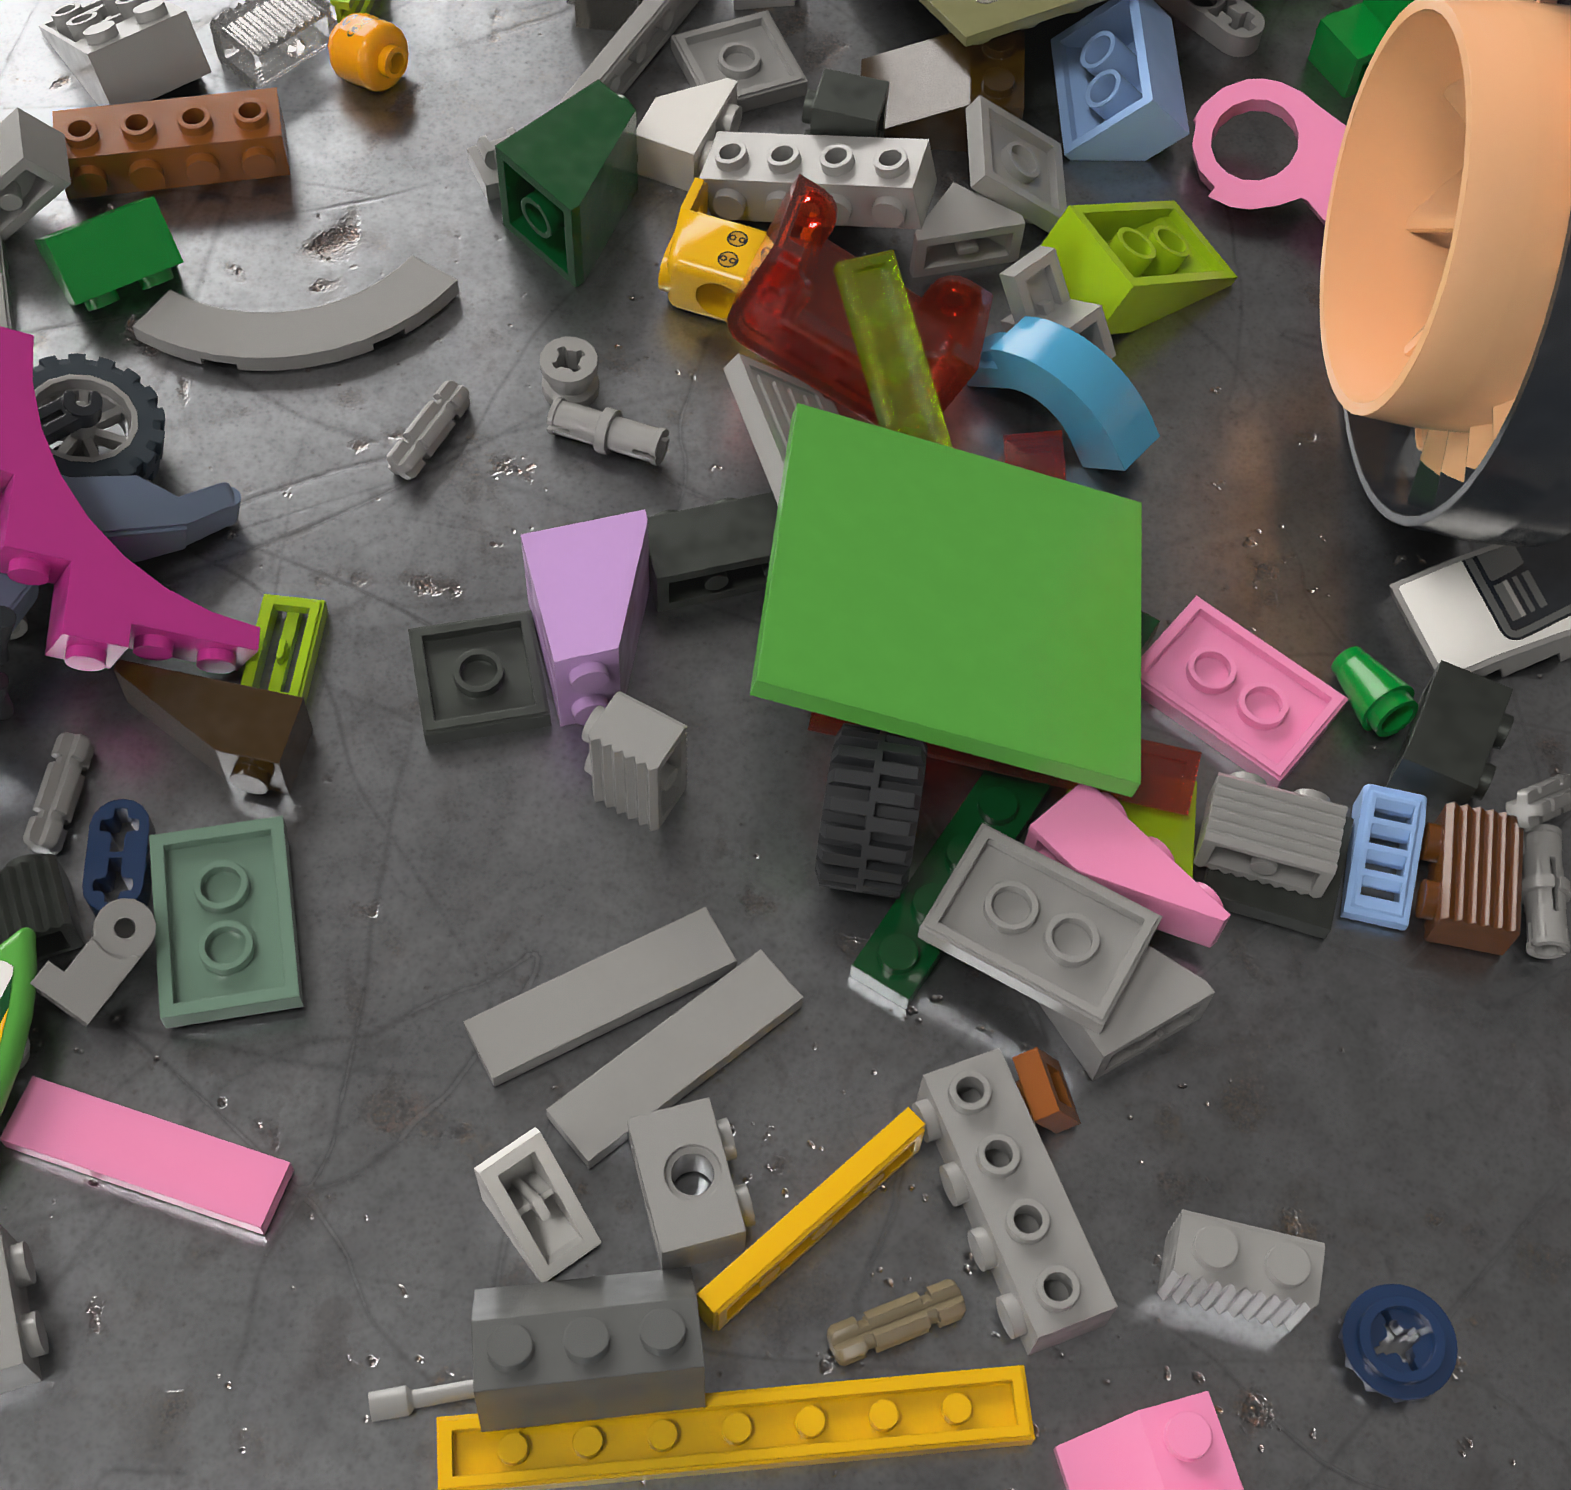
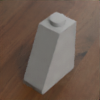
M1148 945L1100 1035L1041 1003L1039 1005L1091 1080L1094 1081L1201 1019L1215 991L1206 980Z

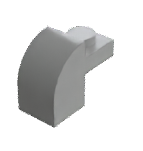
M1039 246L999 274L1011 310V314L1001 320L1002 327L1006 333L1024 316L1043 318L1061 324L1085 337L1110 359L1116 356L1102 305L1070 299L1055 248Z

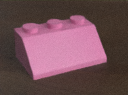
M1209 1391L1138 1410L1055 1446L1053 1449L1066 1490H1244Z

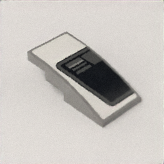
M1571 532L1554 542L1538 547L1492 544L1390 584L1391 595L1432 673L1435 672L1440 661L1443 660L1480 676H1485L1498 670L1503 678L1553 655H1557L1560 662L1571 658Z

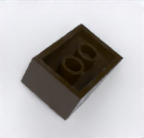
M1015 30L994 37L984 44L967 47L952 33L862 59L860 76L890 82L884 138L929 139L931 150L968 152L966 108L979 95L1022 120L1024 112L1025 31Z

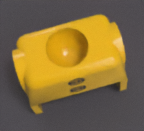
M695 177L680 208L675 231L661 262L658 277L659 289L668 292V299L676 308L762 333L774 332L780 325L784 326L794 305L804 293L816 266L822 240L823 215L820 212L811 210L798 240L707 215L708 183L704 182L703 179Z

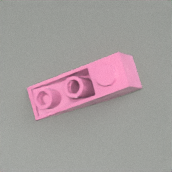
M1078 784L1030 824L1024 845L1163 916L1157 930L1211 948L1217 942L1231 916L1223 908V903L1219 896L1205 883L1195 882L1175 863L1168 847L1159 839L1146 836L1127 818L1123 806L1109 793L1100 792L1095 787Z

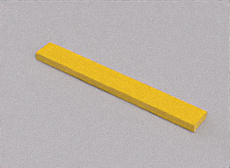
M1024 1365L705 1393V1407L488 1432H481L478 1413L436 1417L438 1490H544L1032 1445L1035 1440Z

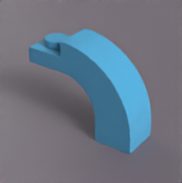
M1024 316L1007 333L997 332L982 339L976 346V352L959 367L968 386L1015 389L1030 395L1042 403L1058 419L1067 432L1082 467L1125 471L1160 437L1144 400L1124 372L1096 345L1075 331L1056 322L1038 317Z

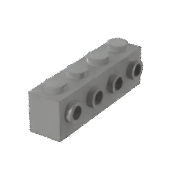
M717 131L699 177L708 183V209L710 215L724 220L805 224L811 210L823 215V225L922 230L937 184L929 139Z
M1000 1048L924 1074L917 1102L912 1104V1110L925 1123L924 1141L928 1143L935 1140L945 1163L939 1167V1172L948 1199L953 1206L963 1205L973 1229L967 1231V1238L974 1260L982 1272L991 1270L1000 1290L1001 1296L996 1297V1307L1008 1336L1011 1339L1020 1337L1029 1356L1106 1326L1118 1306Z

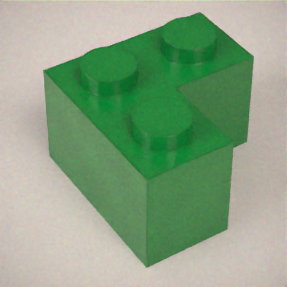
M1363 0L1362 3L1328 14L1320 19L1316 28L1308 60L1344 99L1357 94L1370 60L1386 31L1396 17L1414 0Z

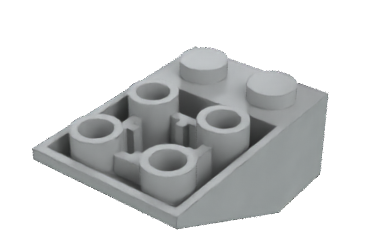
M96 0L84 6H81L80 3H71L55 9L50 14L52 20L38 25L43 36L98 106L150 101L212 72L187 11L166 0Z

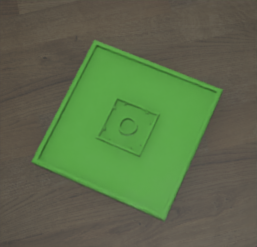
M797 403L791 417L750 695L1132 797L1141 785L1142 502Z

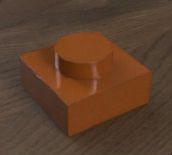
M1038 1047L1012 1057L1020 1079L1015 1081L1034 1122L1056 1134L1081 1124L1058 1060Z

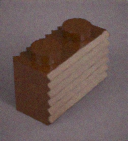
M1456 802L1445 805L1434 823L1427 822L1425 824L1419 859L1429 861L1427 868L1429 873L1427 879H1423L1419 886L1415 906L1416 917L1426 919L1423 937L1425 941L1504 955L1518 938L1521 926L1524 828L1518 826L1517 816L1507 815L1506 812L1497 813L1494 809L1485 811L1482 807L1471 808L1468 804L1459 806Z

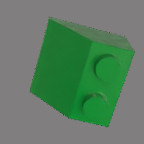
M154 196L135 200L34 240L68 303L76 306L84 302L88 312L120 300L117 289L138 281L141 289L145 290L174 278L170 268L183 263V259Z

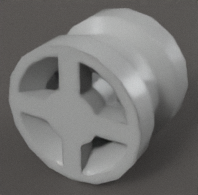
M568 336L554 339L545 345L540 353L542 392L545 400L551 405L557 397L565 398L567 401L583 406L592 404L599 394L598 355L595 348L586 340Z

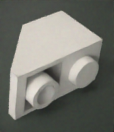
M725 78L656 97L636 129L638 175L689 191L695 177H700L717 131L737 132L742 119V107L737 105V81Z

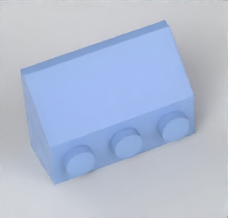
M1109 0L1050 39L1064 155L1068 159L1075 161H1146L1190 134L1172 18L1155 1Z

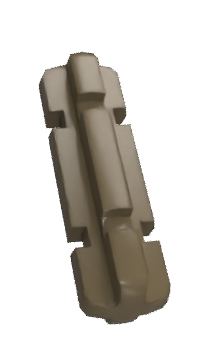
M946 1279L926 1287L925 1295L920 1296L915 1291L863 1312L862 1320L856 1321L852 1316L832 1324L827 1330V1341L832 1355L839 1365L846 1366L866 1358V1353H868L869 1349L873 1348L876 1353L929 1333V1328L934 1323L941 1328L961 1320L965 1315L966 1306L959 1287L954 1280Z

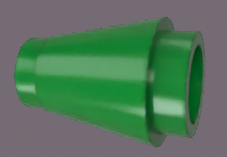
M1359 646L1350 647L1335 658L1331 665V671L1337 677V681L1365 730H1374L1378 736L1387 737L1399 732L1413 720L1418 712L1419 705L1414 700L1415 691L1410 685L1369 654H1366Z

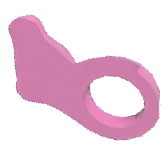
M1246 79L1223 87L1206 101L1193 120L1195 131L1192 151L1200 180L1211 191L1208 197L1229 207L1248 210L1277 206L1302 198L1325 225L1334 171L1346 125L1317 105L1303 92L1282 82L1268 79ZM1249 111L1268 112L1282 118L1293 130L1298 144L1297 151L1290 164L1277 175L1262 180H1242L1228 174L1216 162L1212 151V141L1220 127L1232 117Z

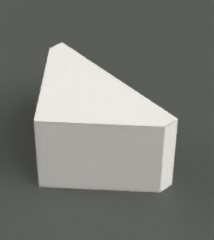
M536 1127L474 1168L483 1202L540 1282H547L602 1243L545 1139Z

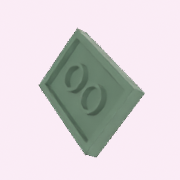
M283 816L149 835L153 910L156 922L155 943L160 1019L165 1028L304 1007L288 834Z

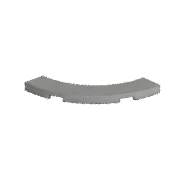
M411 255L401 266L381 281L349 297L322 306L275 313L244 312L206 305L169 290L132 327L138 341L161 352L191 362L202 364L205 360L231 363L237 364L238 370L252 371L308 368L338 362L374 350V343L388 338L401 330L404 334H407L444 308L459 293L457 279Z

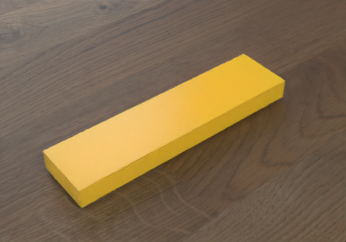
M907 1107L698 1292L699 1317L713 1332L716 1329L719 1331L910 1160L920 1150L925 1132V1123Z

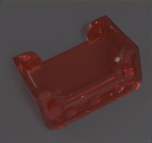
M799 174L785 194L735 295L727 316L728 329L732 337L744 347L874 425L914 437L922 436L931 429L978 370L993 294L969 279L954 275L937 279L930 285L922 297L913 293L827 239L833 231L838 218L837 204L833 196L824 188Z

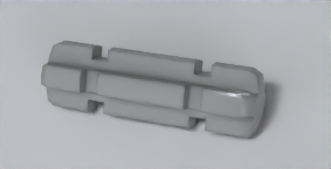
M447 380L441 384L433 395L436 401L431 400L427 402L402 436L406 440L397 441L387 454L386 459L391 472L400 475L406 480H411L417 476L426 464L422 458L428 459L433 455L455 426V422L452 419H460L471 405L470 392L464 385H458L453 380Z
M63 732L56 738L51 756L56 758V761L48 763L32 809L38 812V814L29 818L23 835L24 843L27 844L28 849L32 852L56 855L62 850L68 832L62 827L69 824L72 820L85 780V776L80 773L89 768L94 753V747L90 742V738L85 735Z
M1565 773L1558 774L1517 791V799L1506 802L1505 809L1507 815L1517 816L1518 826L1527 829L1559 816L1561 813L1570 811L1571 775Z

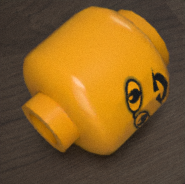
M352 13L344 17L333 28L329 36L328 51L331 66L335 73L347 82L369 91L384 92L393 87L406 71L409 55L407 40L402 30L391 22L367 13Z

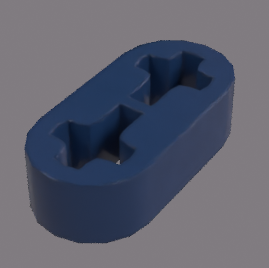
M118 799L110 801L101 806L92 816L89 825L82 889L83 896L95 917L109 903L104 893L113 891L116 872H121L128 890L119 893L118 899H135L148 906L152 885L149 835H155L156 832L145 808L134 800ZM130 822L134 827V831L126 833L123 851H119L111 834L119 833L122 823Z

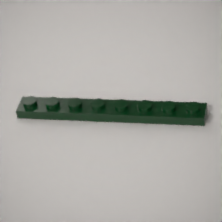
M1141 611V655L1156 634L1160 620ZM991 760L909 880L904 892L899 899H896L851 965L850 976L907 1010L944 954V951L918 938L919 928L981 824L984 823L1019 841L1060 778Z

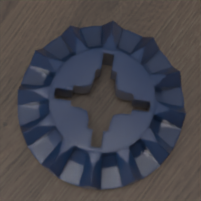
M1401 1284L1378 1285L1360 1294L1346 1309L1347 1312L1344 1317L1343 1326L1338 1335L1343 1342L1346 1354L1345 1367L1355 1371L1364 1382L1366 1391H1374L1392 1398L1394 1403L1406 1400H1424L1441 1389L1449 1380L1457 1361L1458 1347L1456 1334L1446 1313L1428 1295L1415 1288ZM1385 1326H1390L1396 1336L1406 1333L1408 1336H1411L1418 1332L1420 1333L1421 1337L1413 1342V1346L1405 1352L1409 1364L1407 1362L1404 1363L1397 1353L1385 1355L1383 1352L1377 1355L1375 1349L1388 1336Z

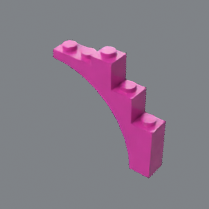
M0 326V572L6 573L11 580L20 584H54L45 656L64 659L67 666L77 670L99 671L104 668L110 669L129 648L133 649V653L136 656L147 660L161 661L172 657L196 662V666L199 669L210 673L223 674L238 671L258 652L260 627L213 613L167 589L126 558L89 519L61 476L41 427L33 386L34 335Z

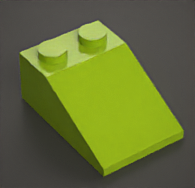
M1175 200L1069 205L1040 245L1056 249L1070 299L1102 305L1110 334L1129 333L1231 286L1238 278Z

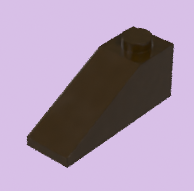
M121 659L117 660L113 670L127 702L227 782H231L237 788L249 793L264 794L269 790L289 795L313 731L303 697Z

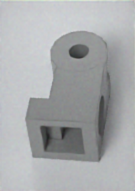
M120 898L109 902L99 911L92 924L91 939L68 968L62 971L50 961H47L30 984L36 988L37 993L86 1027L151 945L156 931V922L152 912L145 904L135 899Z

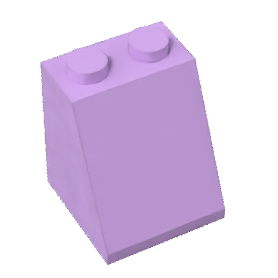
M645 509L521 534L528 604L532 612L533 623L560 727L576 723L585 725L590 714L597 706L601 705L606 708L616 692L621 691L625 694L627 692L650 590L648 518Z

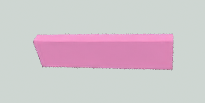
M35 1076L31 1077L0 1137V1141L7 1148L265 1235L294 1171L291 1163Z

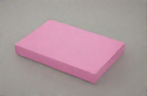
M1197 595L1141 657L1142 699L1246 772L1259 775L1266 781L1267 785L1276 788L1280 787L1343 711L1349 700Z

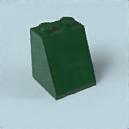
M599 79L495 145L503 225L575 288L585 282L638 190L636 109H634L631 102L625 96L616 94Z

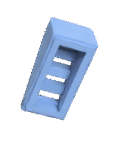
M1374 784L1363 786L1352 807L1351 818L1354 821L1347 851L1340 917L1402 931L1406 930L1409 924L1425 827L1426 796ZM1370 837L1399 843V849L1370 843ZM1369 863L1397 869V872L1394 875L1366 869L1365 864ZM1361 887L1394 893V901L1360 894Z

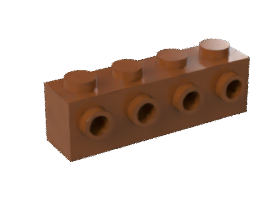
M277 87L52 111L53 128L65 134L71 185L65 189L68 200L291 175L286 129Z

